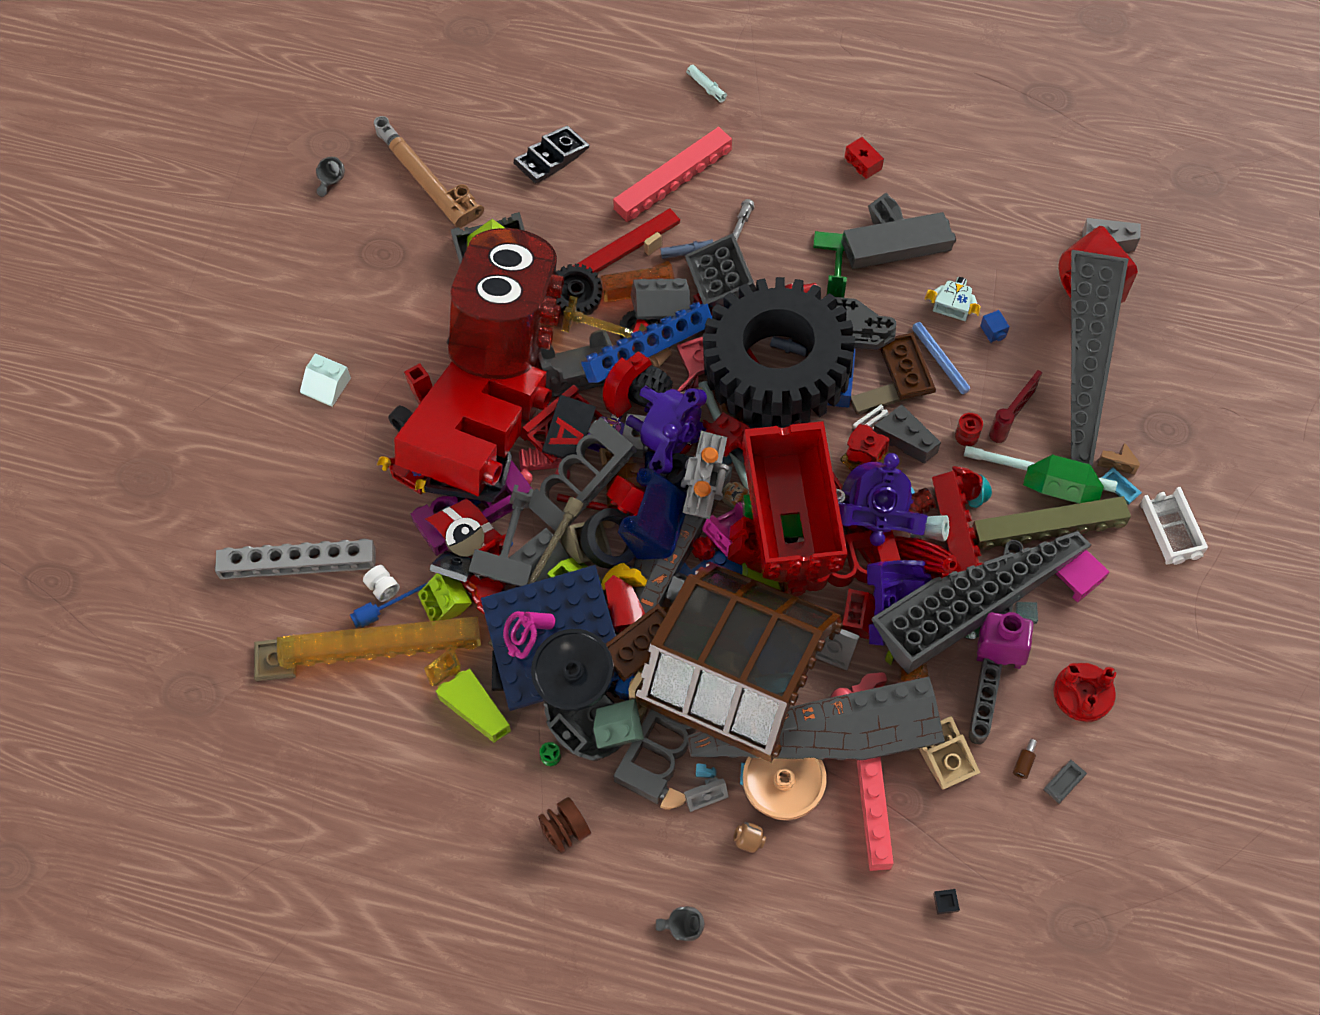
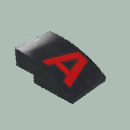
M560 395L542 452L561 459L568 455H577V444L580 439L587 436L596 406Z

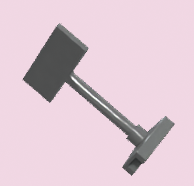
M515 484L509 503L513 504V512L501 554L498 556L475 549L468 572L520 587L527 585L532 565L509 559L508 554L520 513L524 508H528L534 490L530 489L528 494L517 491L519 485Z

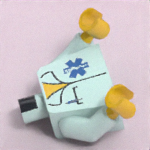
M958 277L956 282L947 281L945 285H941L935 290H928L924 298L925 300H931V303L935 302L933 312L966 321L968 314L973 313L979 316L981 306L977 304L975 295L971 294L972 288L966 286L967 280L963 277Z

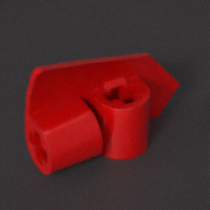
M614 575L605 582V600L614 631L621 633L643 616L645 612L630 584Z

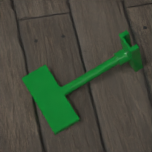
M815 231L813 248L836 251L834 276L829 275L826 295L830 293L834 297L844 298L847 277H841L843 251H845L841 243L843 234Z

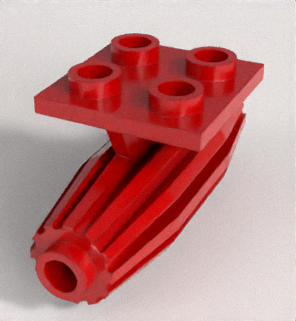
M897 536L895 538L900 559L924 561L925 571L931 575L932 579L948 576L959 565L954 554L937 544L913 537Z

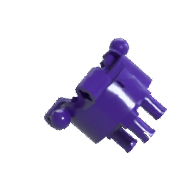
M648 386L641 389L640 396L650 401L646 405L649 408L645 407L644 410L648 414L644 422L633 415H629L625 423L640 433L643 445L655 451L649 464L652 473H670L673 468L672 454L680 453L688 443H697L701 431L705 432L707 430L700 421L701 406L707 400L706 393L701 389L690 388L684 394L676 389H670L665 393H658Z
M895 453L887 454L884 458V463L867 462L852 470L842 487V491L845 493V500L843 503H838L842 525H860L874 531L870 535V542L874 546H881L885 541L883 533L890 532L891 530L905 531L915 535L925 534L928 515L908 512L910 505L914 501L912 500L911 482L901 470L896 468L900 461Z

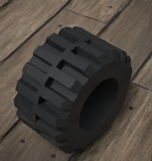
M650 365L633 380L628 390V398L640 406L649 408L646 405L650 401L640 396L641 389L648 386L658 393H665L672 389L673 381L664 371Z

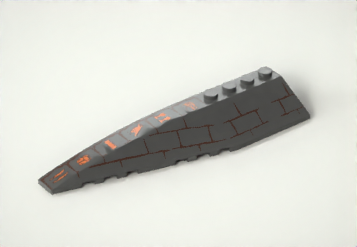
M930 677L790 707L780 735L782 750L777 758L774 757V759L816 758L824 760V758H836V760H867L945 743ZM777 711L733 722L730 732L766 747ZM703 732L687 736L691 757L729 756V758H738V756L759 758Z

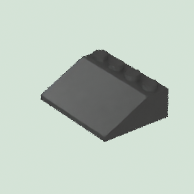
M733 233L685 255L702 303L708 304V307H714L716 304L724 306V296L729 292L739 298V286L747 283L752 292L756 291V285Z

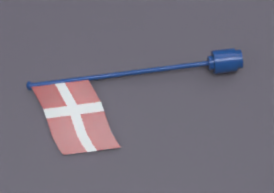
M464 499L425 518L426 521L438 530L444 539L448 526L454 520L460 518H471L479 523L484 532L482 547L502 536L492 527L479 508L468 499ZM427 583L379 607L369 602L353 610L354 613L350 614V617L356 629L359 627L364 628L379 620L380 610L420 591Z

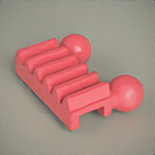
M529 448L527 451L524 449L519 451L521 474L529 484L533 480L532 474L529 471L559 468V464L562 461L559 458L552 463L537 448L535 450ZM569 469L567 471V479L570 478Z

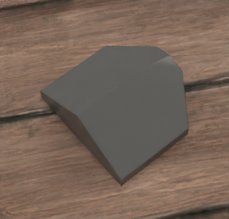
M884 193L868 205L874 225L904 219L901 208L888 193Z

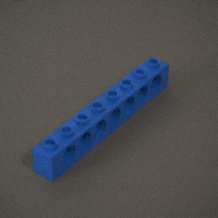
M693 303L689 305V309L675 312L673 317L662 318L659 324L654 323L646 326L647 330L643 332L641 330L631 334L632 337L616 341L617 344L614 346L608 345L601 349L602 352L598 354L595 352L587 355V359L582 361L581 364L588 382L598 383L606 379L612 367L622 357L628 360L639 351L648 358L704 330L707 318L712 319L708 304Z

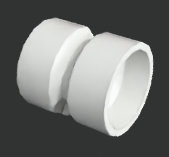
M383 565L373 567L363 578V582L373 591V594L380 602L388 601L400 589L399 584L393 577H390L389 572Z

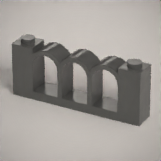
M601 417L591 424L588 430L590 435L584 436L578 442L576 448L577 455H568L562 459L558 468L559 475L548 476L542 482L540 491L537 488L533 491L528 507L555 531L558 530L557 528L565 512H562L550 500L549 491L552 486L564 483L578 494L576 499L584 504L577 515L578 517L638 451L632 443ZM595 443L603 445L614 455L600 472L585 459L586 449ZM576 463L585 465L596 474L582 492L567 479L568 469ZM574 517L572 521L569 522L568 526H570L577 517Z
M671 672L657 700L667 704L670 699L684 706L690 685L679 683L678 675ZM697 687L690 710L700 719H702V716L706 717L708 711L712 712L716 705L715 693L706 688ZM650 710L641 726L644 740L631 743L613 777L615 783L658 804L660 799L664 800L669 791L667 782L674 775L675 759L682 757L687 752V736L695 733L697 730L690 726L679 724L654 710ZM657 723L679 734L684 742L677 749H667L649 740L648 737ZM644 747L668 760L670 768L667 772L654 774L634 764L641 749Z

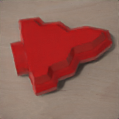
M475 575L467 582L460 581L464 589L471 593V600L477 604V609L483 614L481 598L502 592L506 587V583L502 581H493L489 578L480 579Z

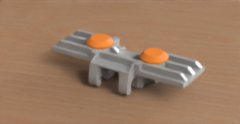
M701 431L696 456L689 457L686 461V474L681 482V487L683 488L689 485L683 513L710 519L714 499L721 500L723 498L724 479L729 470L727 465L722 464L727 437ZM712 471L718 472L715 487L709 484Z

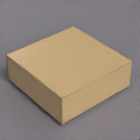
M656 232L644 241L645 253L648 256L662 246V235Z

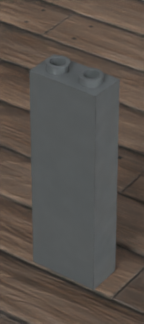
M944 212L844 230L841 239L852 269L951 251L956 242V236L951 231L949 220L946 219Z

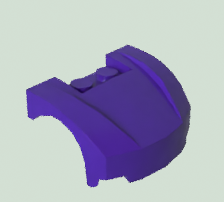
M897 560L867 565L868 585H875L873 593L875 598L874 616L932 580L931 575L925 571L924 561ZM874 623L869 624V644L884 646L885 642Z

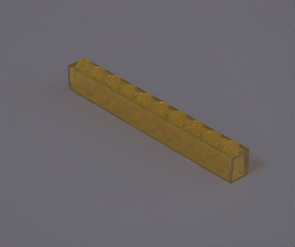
M477 616L277 637V660L281 667L293 668L296 665L313 666L316 663L322 662L333 664L336 661L342 660L353 662L361 658L372 660L380 656L391 658L399 654L410 656L418 652L435 653L437 650L474 649L477 646H481L479 619Z

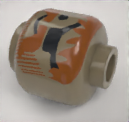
M738 482L728 483L722 490V501L734 509L736 503H743V495H749V490Z

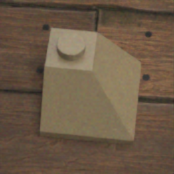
M585 522L567 526L560 538L565 551L578 564L590 561L581 545V531ZM600 522L595 532L596 542L604 553L611 556L612 553L603 522Z

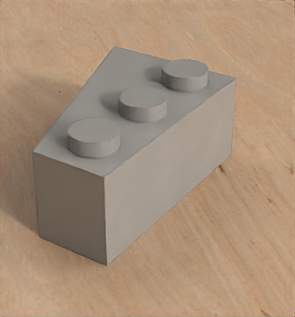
M1093 218L1086 219L1082 230V238L1098 226H1104L1125 252L1136 250L1140 240L1141 224Z

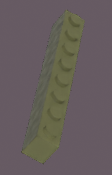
M1122 496L976 520L973 522L972 527L976 533L975 545H978L979 549L990 550L996 546L1005 547L1007 542L1011 540L1027 544L1033 540L1040 539V541H1045L1051 537H1061L1076 531L1082 535L1093 530L1100 532L1112 527L1118 529L1127 525L1131 515L1125 497Z

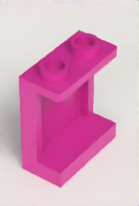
M736 503L733 510L718 518L711 515L710 519H706L701 529L726 556H728L729 545L732 544V541L729 540L730 526L743 517L742 503Z
M1086 550L1055 574L1074 592L1072 598L1078 603L1106 579L1109 571Z

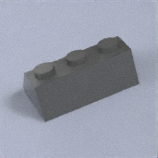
M681 278L633 280L631 300L636 318L662 319L668 316H675V312L679 310L689 309L690 290L687 280Z
M545 528L511 555L509 559L532 565L530 578L554 535ZM559 541L555 545V549L550 558H548L549 560L536 582L548 579L547 573L562 560L570 558Z

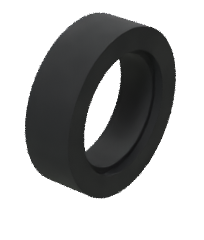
M607 508L592 515L584 523L581 531V545L585 555L591 562L599 567L611 569L620 563L626 564L637 555L641 546V533L636 521L628 513L625 514L617 508ZM612 521L618 524L624 531L626 547L620 556L607 555L597 545L595 532L600 522Z

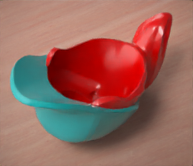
M952 466V470L955 471L956 475L962 478L964 487H961V490L966 494L970 507L977 508L990 499L992 488L989 481L982 474L974 473L968 468Z

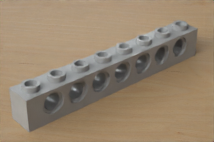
M360 539L359 541L341 540L339 542L322 541L316 544L304 542L300 545H263L262 547L255 548L245 546L240 549L227 547L223 550H216L215 572L220 579L368 570L375 567L376 548L373 540ZM358 552L357 555L351 556L352 553ZM339 553L338 556L331 557L333 554ZM319 554L317 558H312L314 555ZM295 556H300L298 559L292 560ZM280 557L279 560L273 561L275 558Z

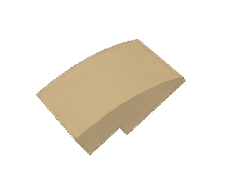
M952 716L940 720L945 743L918 748L942 789H946L980 773L963 734L960 735Z

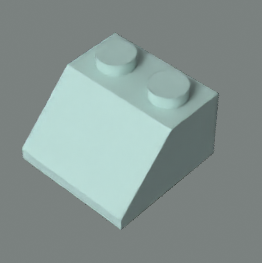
M315 353L306 366L300 393L333 407L351 379L348 368Z

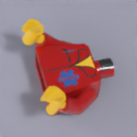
M379 457L377 466L383 465V471H387L390 468L392 478L420 495L426 493L424 489L427 480L426 476L395 465V457Z

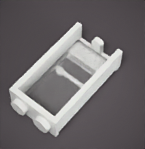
M1177 487L1173 495L1166 496L1165 492H1161L1153 500H1150L1149 496L1145 495L1140 503V507L1144 510L1166 560V565L1172 563L1177 565L1187 559L1197 560L1203 557L1208 546L1181 487Z

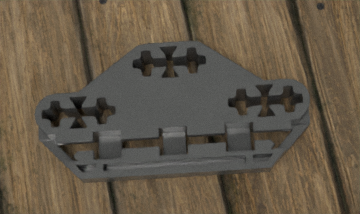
M835 297V308L843 306L847 311L846 321H852L853 336H855L854 348L877 350L895 340L897 325L895 319L879 316L857 299Z

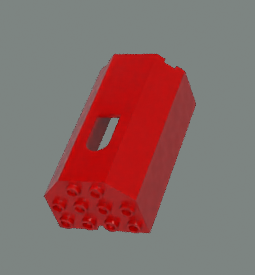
M824 421L792 424L786 428L772 426L745 429L742 450L762 577L780 583L794 584L801 580L813 582L843 569L847 557V548ZM782 515H800L804 545L800 549H790L785 544L781 522Z

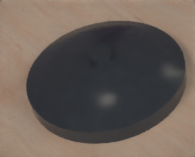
M582 629L562 630L549 636L538 647L531 666L532 681L539 695L551 706L565 711L583 710L601 700L610 688L614 675L613 658L606 644L595 634Z

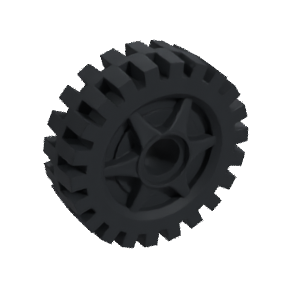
M568 264L567 268L565 266L561 267L560 271L557 270L555 275L552 276L549 285V298L552 306L556 307L558 313L561 311L563 316L569 315V318H573V316H576V319L580 318V316L584 318L588 313L592 314L594 309L598 308L602 298L600 277L598 278V274L596 272L593 273V269L590 267L586 269V265L583 264L582 267H579V264H575V266ZM577 289L580 292L574 293L571 290Z

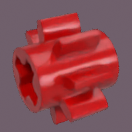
M708 536L706 538L699 537L693 543L695 549L692 550V553L700 561L709 560L715 555L716 551L713 548L716 545Z

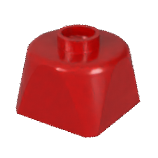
M1098 226L1062 253L1058 265L1059 276L1066 293L1071 298L1072 250L1128 258L1121 303H1123L1138 273L1137 266L1104 226Z

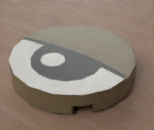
M460 518L454 520L448 526L445 542L452 553L468 557L474 554L475 549L479 550L482 547L484 532L477 521L471 518Z

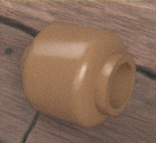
M744 822L736 827L733 841H735L737 848L755 853L759 848H763L766 836H763L762 827Z

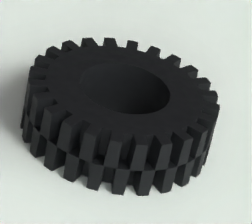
M776 277L775 288L768 289L764 278L756 281L755 292H752L746 283L739 286V298L731 292L724 296V307L719 304L714 306L712 309V319L707 318L705 334H703L704 373L707 375V385L710 391L715 390L717 402L721 405L727 401L728 412L734 416L743 408L744 421L751 424L757 414L762 415L763 427L772 426L773 416L781 417L782 428H786L791 425L792 415L797 414L801 424L810 422L811 409L819 418L825 415L827 404L829 403L833 407L838 404L840 393L847 391L849 378L852 376L855 336H853L852 321H846L847 311L843 306L835 308L836 298L830 293L821 299V288L813 284L809 291L805 293L803 280L795 279L792 289L785 288V277ZM784 336L802 343L809 350L810 354L797 365L788 368H770L755 362L747 354V351L753 344L764 338Z

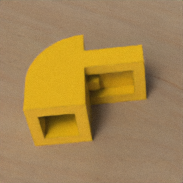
M620 563L606 573L601 586L604 595H606L605 582L613 575L632 587H645L647 579L642 575L641 571L634 568L630 569L625 563Z

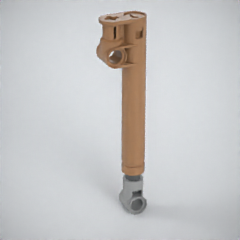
M385 116L375 118L374 127L377 136L385 141L390 150L456 228L466 226L483 214L484 207L475 202V198L470 193L468 186L460 184L448 191L406 141L394 130L388 118Z

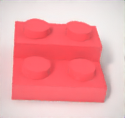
M703 336L678 344L677 351L687 373L692 375L693 372L698 371V376L704 374Z

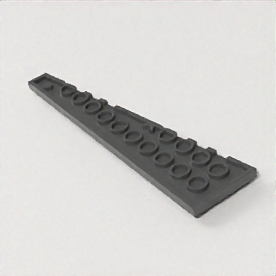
M1072 250L1071 459L1093 466L1129 259Z

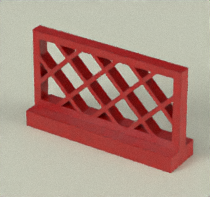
M575 385L562 394L563 396L590 404L578 393L579 389ZM559 397L522 427L520 437L524 441L528 439L541 453H543L544 441H537L534 436L536 434H545L546 439L548 433L547 425L551 423ZM595 409L594 416L598 420L603 415ZM543 453L552 463L559 459L558 457Z

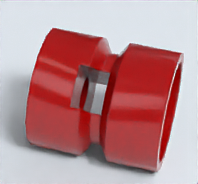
M965 413L960 417L955 432V438L960 445L973 446L978 442L983 428L982 418L975 413Z

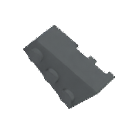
M902 404L875 424L873 431L877 434H882L890 439L889 446H895L903 450V453L922 463H926L939 451L941 442Z

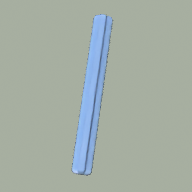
M921 322L915 323L912 327L913 331L961 394L969 392L970 386Z

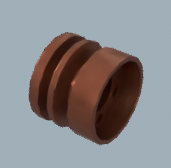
M566 797L556 804L559 814L556 815L551 809L546 810L550 818L549 820L543 813L537 816L545 837L560 854L565 852L562 841L569 848L572 847L570 836L573 835L580 842L591 835L585 819L570 797Z

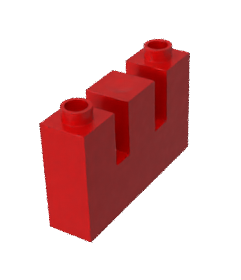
M466 342L394 438L395 465L479 497L487 483L495 485L498 482L503 465L496 462V455L503 458L506 457L521 434L522 419L530 421L537 409L544 410L549 405L552 390L546 388L547 372Z

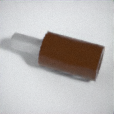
M1030 739L1026 750H1021L1013 770L1015 776L1022 779L1028 778L1036 755L1033 753L1037 743L1036 740Z

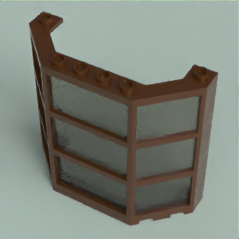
M709 561L706 563V568L701 566L695 571L696 575L690 574L687 576L655 634L648 650L651 652L649 663L645 662L641 675L644 680L641 687L637 689V702L642 706L772 763L774 757L777 758L782 750L780 735L788 710L791 705L794 706L799 696L797 692L800 687L803 688L808 678L806 674L809 669L812 670L817 660L815 656L817 652L823 650L825 639L829 636V639L833 640L836 634H840L843 627L841 615Z

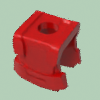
M859 424L851 433L847 442L849 446L846 453L848 461L863 464L867 462H880L888 451L890 439L882 434H877L867 424Z

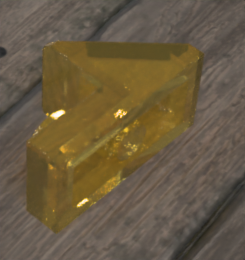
M450 648L427 665L424 670L430 685L437 686L447 677L456 676L461 672V665L454 648Z

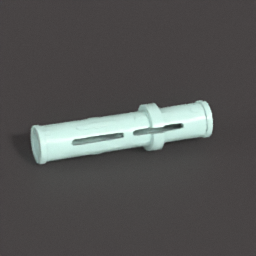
M695 65L688 67L687 70L689 71H686L687 74L704 87L709 95H713L720 103L725 101L727 94L718 87L716 82H712Z

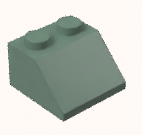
M636 699L597 708L593 727L597 748L609 749L644 740Z

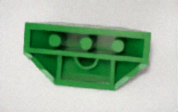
M1053 454L1029 465L1023 482L1024 486L1042 494L1079 504L1100 500L1104 488L1090 464Z

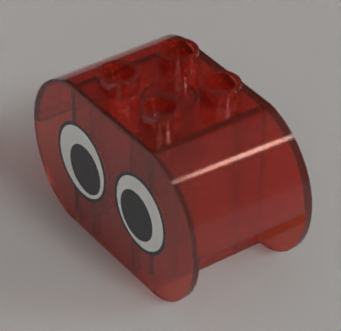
M511 228L486 230L471 239L450 291L451 308L448 354L457 367L482 378L508 379L520 376L532 369L537 362L541 349L550 350L554 328L548 326L557 327L559 323L561 306L557 305V299L555 298L561 297L564 276L555 275L557 255L549 242L534 233Z

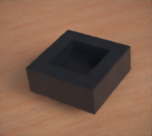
M956 889L934 891L937 915L960 911Z

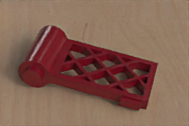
M1040 370L1036 371L1008 409L1002 408L996 412L989 432V437L993 442L1002 443L1006 441L1015 417L1035 393L1043 372Z

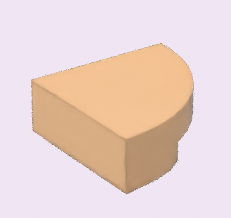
M669 787V791L660 807L668 810L677 808L686 802L685 795Z

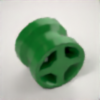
M547 742L541 746L539 753L543 764L550 767L557 765L561 759L558 745L554 742Z

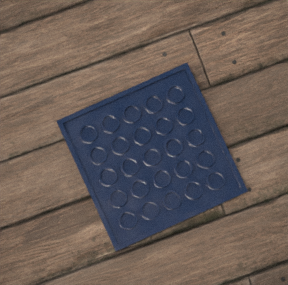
M596 565L481 598L510 711L545 701L534 687L531 666L538 647L549 636L566 629H582L595 634L605 644L616 636ZM520 611L553 614L555 617L554 627L552 629H537L535 644L525 659H519L516 656L512 657L508 654L509 650L503 638V630L507 618L512 613ZM519 617L515 618V619L513 620V622L511 623V625H510L509 634H508L510 640H511V631H512L514 625L516 624L517 620L519 619ZM522 624L516 631V639L518 641L521 639V633L525 629ZM530 630L525 642L522 645H515L521 653L531 639ZM614 671L612 681L621 679Z

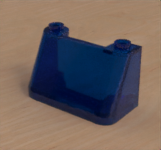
M640 468L637 474V482L641 486L647 487L637 516L624 518L619 526L618 534L637 559H665L670 557L675 550L686 513H683L687 494L654 470Z

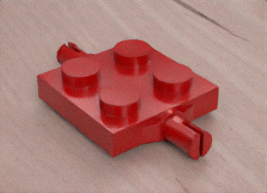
M724 412L713 423L707 420L702 422L703 427L707 429L705 432L727 437L724 457H727L737 447L742 449L744 430L750 429L746 424Z

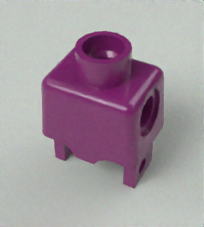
M1013 612L1006 614L988 613L979 630L976 661L982 662L983 658L994 661L996 664H1015L1014 668L1020 669L1022 665H1026L1032 645L1033 621L1022 618L1019 614Z

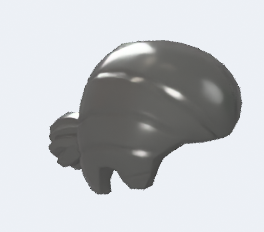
M330 156L322 159L316 168V175L321 181L316 192L321 197L327 194L329 185L339 182L344 176V165L337 157Z
M689 906L674 909L667 920L656 919L657 931L668 929L674 938L682 941H694L699 938L705 925L703 915L699 910Z

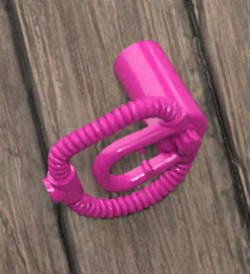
M520 611L512 613L507 618L503 630V638L509 650L508 654L512 657L516 656L519 659H525L535 644L537 629H552L554 627V615L550 613ZM519 617V619L517 620L516 624L514 625V627H513V629H512V631H511V640H510L509 635H508V634H509L510 625H511V623L513 622V620H514L515 618ZM522 624L525 629L521 633V639L518 641L516 639V631ZM530 630L531 639L521 653L515 645H522Z

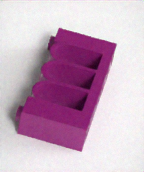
M512 460L505 486L509 496L494 505L491 502L482 501L487 508L482 511V514L490 524L513 511V504L509 503L515 484L519 485L517 491L528 494L529 490L532 489ZM441 496L431 503L430 508L426 504L417 507L410 513L413 523L436 556L449 548L438 530L426 521L425 518L447 506L458 503L460 497Z

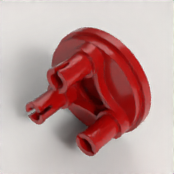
M1089 663L1069 664L1059 673L1054 683L1053 690L1057 705L1066 715L1078 721L1092 722L1103 718L1112 709L1116 698L1113 684L1117 674L1114 672L1115 669L1106 667L1102 670L1098 666Z

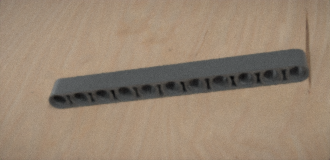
M1017 540L1007 542L1002 556L1010 554L1009 550H1013L1016 553L1021 552L1023 549L1022 544ZM1013 605L1005 609L1000 614L1012 612ZM983 658L969 728V739L974 744L984 743L990 733L1002 664H996L994 661ZM985 674H991L994 679L987 678ZM982 692L989 693L991 697H984L982 695ZM978 711L986 712L987 716H981ZM975 730H981L984 733V735H977L975 733Z

